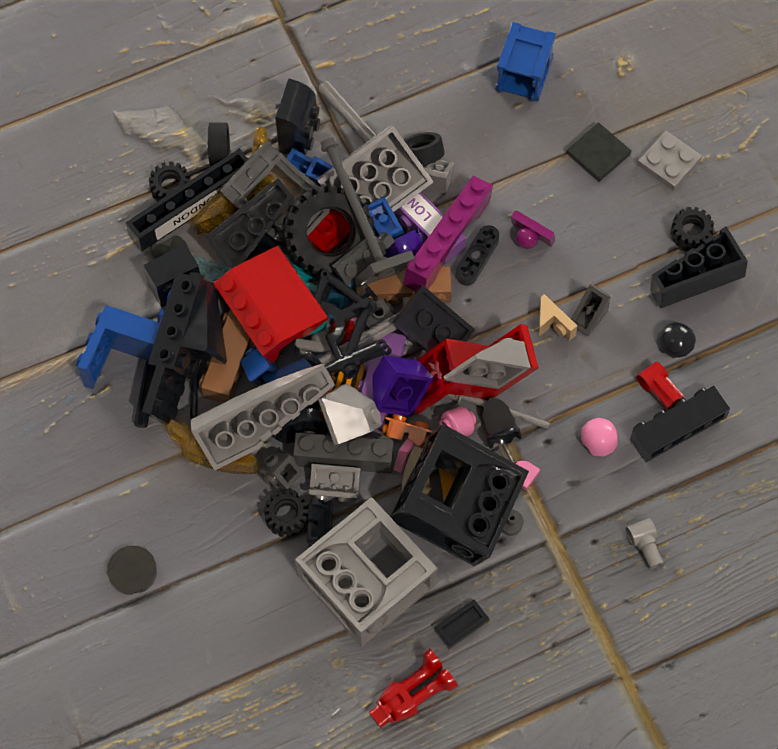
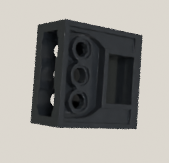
M442 424L428 436L390 517L400 527L475 567L490 558L529 471ZM434 465L455 476L443 504L422 493Z

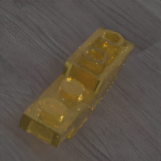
M273 175L265 176L245 199L249 202L274 182L275 178ZM218 192L204 205L193 220L196 234L211 232L238 211V208L221 192Z
M171 420L166 426L169 437L182 444L180 446L182 456L204 467L213 469L191 432V428L183 422L177 423ZM249 453L217 469V471L232 474H256L258 472L257 459Z

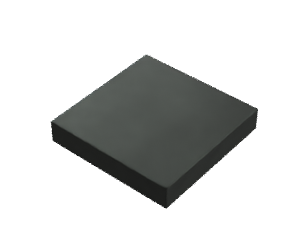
M598 122L567 149V154L600 182L630 156L632 150Z

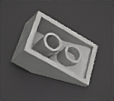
M512 338L502 339L499 343L469 358L446 374L444 379L445 381L500 389L531 368L525 344L523 341L513 340Z

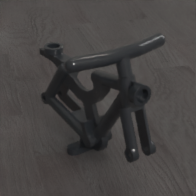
M325 269L321 272V279L314 297L324 312L332 315L335 319V330L333 333L329 332L325 335L335 362L325 367L336 385L337 378L332 373L341 371L347 379H351L358 373L355 365L363 364L383 355H389L392 349L385 340L380 339L377 343L356 351L368 317L373 315L377 309V304L374 300L378 297L365 281L361 283L365 289L358 294ZM332 287L354 304L340 310L337 306L327 303ZM357 317V322L343 355L339 343L344 337L346 321ZM312 351L304 353V358L312 367L322 364Z

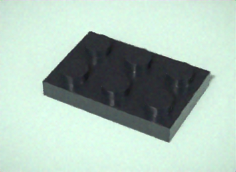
M423 285L418 286L392 322L393 325L426 352L445 339L467 342L475 331L471 325Z

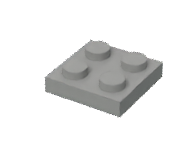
M665 131L638 160L637 165L674 191L698 165L702 155L668 131Z

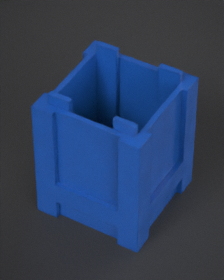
M512 22L497 65L499 77L495 90L499 91V93L505 91L527 97L532 102L533 100L539 101L553 60L554 53H552L556 33L544 32Z

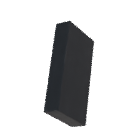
M474 599L435 626L434 631L447 648L451 649L489 622V617Z

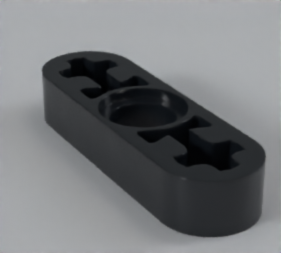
M487 225L482 227L456 270V278L460 284L468 286L477 280L499 243V231L497 228ZM489 234L493 235V238H490L487 241L486 246L483 245L485 242V236H489ZM474 251H481L484 254V258L475 260L471 254ZM469 265H472L471 275L464 277L463 272L466 273Z

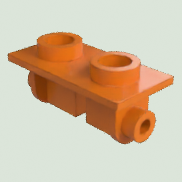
M393 414L392 418L385 417V419L390 420L389 425L384 424L382 430L386 437L403 441L406 432L409 433L407 440L414 442L415 445L420 447L424 446L428 438V432L432 433L433 431L429 429L430 424L416 420L414 425L406 422L407 417Z

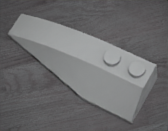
M324 363L300 370L254 388L191 419V432L215 471L259 449L269 437L281 431L287 422L299 416L305 407L312 405L335 386V383Z

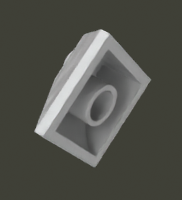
M343 384L318 399L334 445L367 434L382 425L381 415L375 402L348 384Z

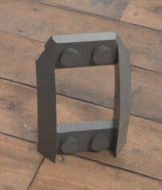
M266 140L219 191L240 209L248 203L245 197L273 167L303 193L319 186L299 171ZM329 209L320 210L311 217L307 226V236L330 212ZM274 224L268 235L278 242L285 243L282 235L284 226L280 229Z

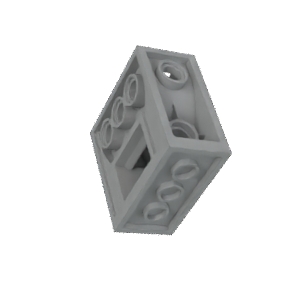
M372 497L295 559L297 576L361 647L366 645L437 585L438 568ZM380 538L405 563L388 578L364 553L365 550Z

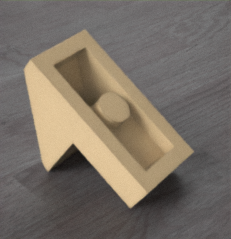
M544 294L540 301L539 337L553 326L554 331L560 337L564 336L570 341L576 336L577 325Z

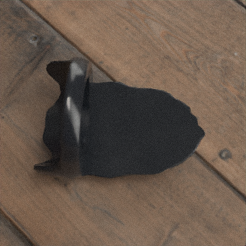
M491 397L487 404H485L483 411L485 429L488 433L486 441L489 448L492 449L495 443L501 445L511 443L515 437L522 439L520 428L516 425L515 418L512 416L509 407L502 400Z

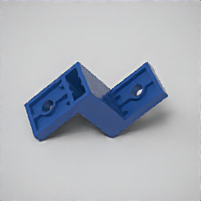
M106 305L103 312H100L96 318L94 332L90 333L87 337V347L84 353H81L77 359L76 366L78 367L83 385L91 389L94 388L111 349L149 360L164 309L160 311L158 322Z

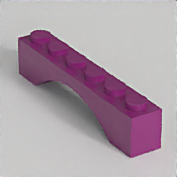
M476 176L471 177L414 256L415 259L406 267L404 286L414 291L419 285H423L427 289L430 288L458 238L475 219L481 216L490 203L493 189L492 184Z

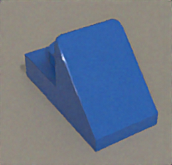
M385 197L367 205L370 209L368 212L374 219L375 224H372L377 236L385 232L390 234L395 240L405 235Z

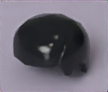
M674 322L666 325L658 333L656 342L661 353H667L672 358L686 357L694 349L696 338L690 327L683 323Z

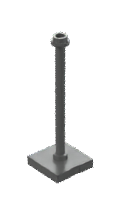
M334 137L325 139L321 142L322 152H327L375 259L373 264H370L354 279L357 288L362 287L361 283L363 281L371 284L400 273L415 259L412 251L410 250L390 258L384 257L336 150L339 144L335 141Z

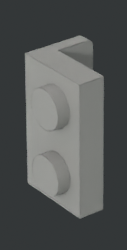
M312 463L308 494L314 495V498L320 500H328V496L338 497V501L353 502V498L357 499L359 497L361 467Z

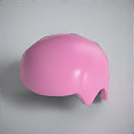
M594 418L586 422L581 428L582 444L593 456H607L613 453L618 446L617 430L607 419Z

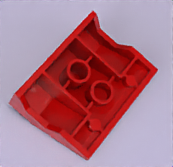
M279 246L232 268L213 283L259 352L271 362L276 361L279 351L294 339L308 336L329 319Z

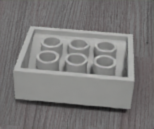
M391 124L342 160L355 193L361 198V201L369 205L385 197L393 212L434 182ZM334 167L316 179L321 186L343 188Z

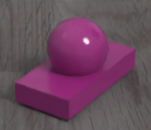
M515 210L511 215L512 224L520 228L516 234V242L521 248H533L537 244L538 239L549 246H552L555 242L553 231Z

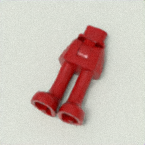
M430 648L422 655V666L400 683L393 681L382 693L379 701L376 702L377 706L369 711V714L380 728L388 722L393 724L394 721H402L418 713L417 707L438 692L453 691L458 687L453 676L447 669H443L439 658ZM441 671L435 677V679H433L425 687L417 691L412 696L409 694V692L416 686H418L420 683Z

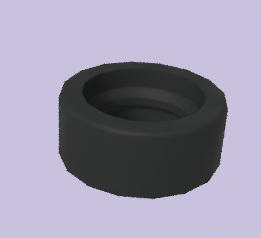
M209 123L208 159L210 166H213L230 155L228 123Z
M418 133L404 139L422 166L432 164L444 156L445 150L442 137L438 133Z

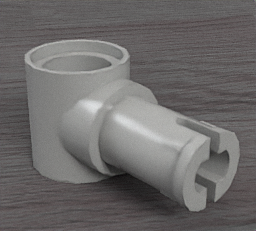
M647 518L626 527L630 543L633 547L637 546L639 550H642L649 568L654 569L661 566L664 562L655 544L658 535L653 521Z

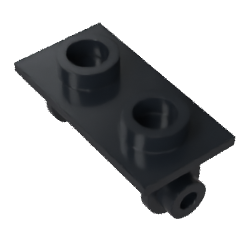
M313 498L308 503V520L314 522L313 524H308L307 543H309V547L332 529L333 500L320 503V499Z

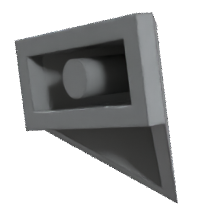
M438 160L427 165L424 169L434 182L424 190L446 194L454 163Z

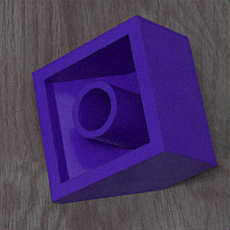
M383 355L372 375L373 401L381 413L412 416L434 377L420 361Z

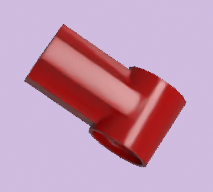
M654 362L636 376L640 386L646 392H651L667 411L674 408L673 406L684 398L682 393L668 379L669 376L666 369L659 362Z

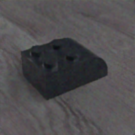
M289 78L275 116L279 152L289 154L291 149L294 148L307 155L308 150L311 151L313 148V133L319 130L320 118H318L320 107L317 106L316 95L309 86Z

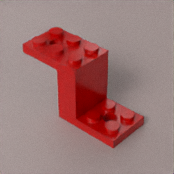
M524 324L518 325L489 346L445 339L418 358L417 361L424 365L434 379L414 414L419 415L448 394L490 400L491 397L495 398L539 369L528 326ZM512 338L513 340L523 341L525 344L531 368L500 389L445 381L444 379L446 374L469 358L499 343L502 339Z

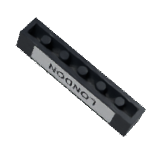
M239 148L125 222L129 237L141 252L225 198L219 190L248 160L246 155Z

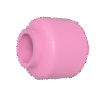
M458 406L442 414L439 427L445 424L468 437L474 432L476 417L472 411L463 406Z

